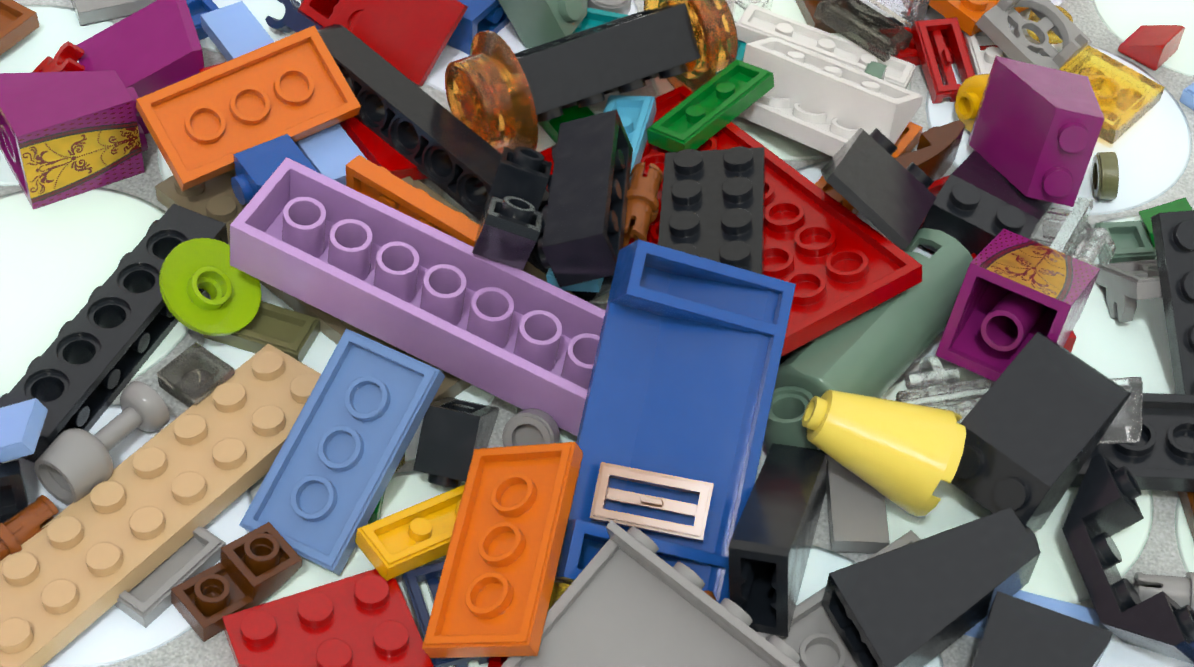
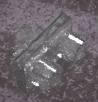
M1081 197L1078 198L1071 211L1050 207L1043 219V238L1032 236L1030 239L1097 267L1099 265H1108L1116 251L1115 243L1109 236L1108 231L1102 227L1092 228L1089 224L1088 215L1093 208V199Z
M935 355L921 358L919 373L905 376L907 390L898 391L895 401L953 411L962 416V419L957 421L960 424L990 389L991 383L987 378L959 382L960 374L956 367L943 369L938 357Z

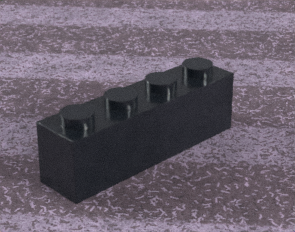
M617 109L560 123L557 145L552 146L554 167L553 174L550 175L547 184L549 191L548 205L544 206L542 210L545 227L543 237L538 239V253L544 268L552 269L560 288L613 276L619 250L623 248L628 202L627 190H629L633 148Z

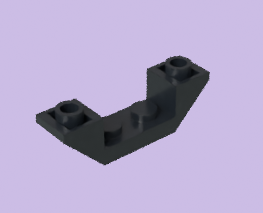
M504 146L481 216L472 253L521 270L524 269L540 234L543 213L538 212L550 178L552 166L551 162L544 160V156L541 153L522 146L516 147L515 150Z
M1100 453L1091 459L1062 528L1099 620L1125 643L1194 664L1193 609L1189 605L1180 607L1163 591L1141 602L1129 580L1121 578L1116 564L1122 562V557L1111 536L1144 519L1135 499L1141 496L1142 493L1136 479L1126 466L1118 469Z

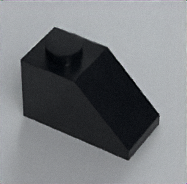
M452 397L432 402L423 418L413 470L428 473L427 481L439 486L457 488L460 486L461 481L466 482L474 449L487 448L497 420L499 408Z

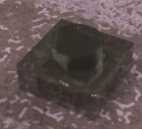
M197 342L157 372L159 387L189 408L192 405H199L213 393L216 387L226 383L235 375L232 366Z

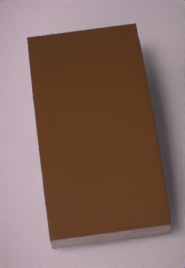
M957 120L940 127H932L921 133L916 151L903 153L895 159L905 169L911 162H914L933 181L938 180L947 172L956 159L965 124L961 120Z
M268 522L223 546L218 564L172 588L171 603L202 641L205 642L224 630L223 616L258 606L276 592L302 567V559L272 524Z

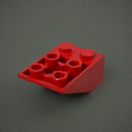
M303 0L298 10L323 27L333 24L344 26L408 79L423 86L468 6L459 0Z

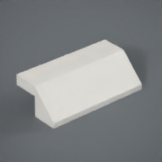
M776 37L747 43L745 47L743 62L772 72L774 75V87L743 111L739 117L832 157L860 128L869 135L877 128L895 144L922 104L923 96Z

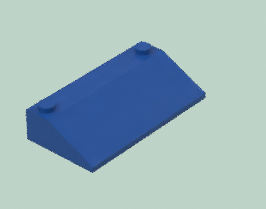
M639 239L619 250L576 441L583 452V457L555 576L556 580L572 583L610 539L606 529L608 523L590 519L600 464L605 462L714 483L703 542L650 531H641L658 546L659 550L655 554L673 567L677 562H681L693 570L705 583L702 590L712 591L719 604L724 598L730 600L728 547L755 484L796 284ZM611 477L608 486L609 488L698 505L699 500L698 494ZM606 500L604 509L690 526H694L695 517L610 500ZM620 526L626 532L630 529L629 527Z

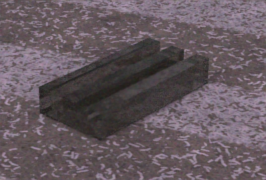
M824 0L817 5L813 16L883 62L889 60L891 55H897L900 49L905 50L908 48L913 36L911 32L860 0Z

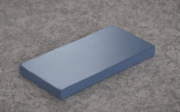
M346 328L239 526L251 532L270 522L300 557L340 576L356 546L357 529L367 525L445 375L437 368Z

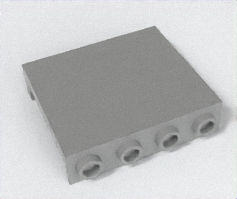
M611 520L606 526L610 539L547 612L538 656H512L501 666L801 667L797 664L801 657L781 638L772 635L767 641L749 627L753 620L736 603L728 598H724L719 604L702 590L705 586L704 581L685 564L677 562L672 567L655 553L659 550L658 546L641 530L631 526L626 532Z

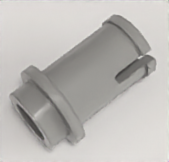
M1142 572L1135 573L1133 587L1141 602L1163 591L1180 607L1189 605L1194 611V572H1187L1185 577L1143 574Z

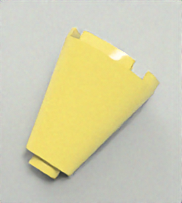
M827 390L821 398L814 396L808 403L802 418V426L807 428V440L901 509L916 517L927 515L940 502L941 498L932 494L940 480L951 484L963 454L966 438V426L957 423V421L962 419V416L953 411L836 390Z

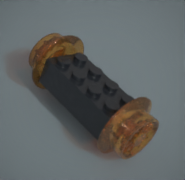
M644 0L643 11L517 53H513L508 44L497 33L484 30L474 36L471 43L470 56L450 62L446 68L445 89L449 108L455 117L496 150L504 149V146L514 150L518 146L536 150L538 122L563 115L562 109L576 105L578 108L602 102L605 100V94L619 91V94L630 92L646 86V80L656 77L667 79L674 89L684 85L694 93L712 79L716 72L722 71L735 61L738 50L736 26L726 0Z

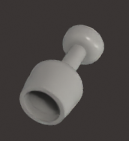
M140 381L131 382L125 387L120 397L122 412L95 435L79 428L67 429L60 433L34 463L36 476L48 493L67 505L77 502L91 493V490L97 484L108 481L112 476L113 462L109 453L111 449L136 428L145 432H154L168 424L170 420L169 410L163 399L154 389Z

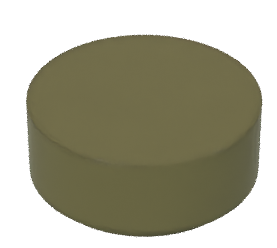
M1097 152L1092 162L1093 195L1097 200L1116 199L1119 187L1117 155L1115 152Z

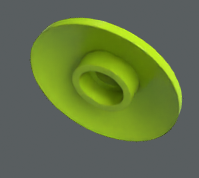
M210 238L187 240L176 246L167 255L161 266L159 286L167 308L179 322L195 332L209 336L234 334L245 328L259 310L262 296L260 281L230 266V245L225 242ZM198 289L207 291L211 299L204 297Z

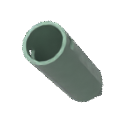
M918 229L911 243L904 249V252L922 265L921 283L797 348L779 366L764 436L767 453L772 443L817 449L815 445L807 440V428L802 426L805 409L814 396L821 398L827 390H836L881 398L945 329L970 262L973 260L970 252L956 238L940 230ZM919 244L932 246L937 249L931 258L918 252H912Z

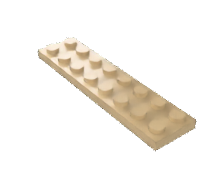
M268 343L113 469L112 476L108 481L97 484L91 490V493L77 502L71 503L42 527L44 528L43 530L21 545V551L12 555L9 554L1 560L0 667H43L116 604L119 595L124 590L127 592L131 591L194 536L193 531L198 526L205 527L262 478L272 466L321 373Z

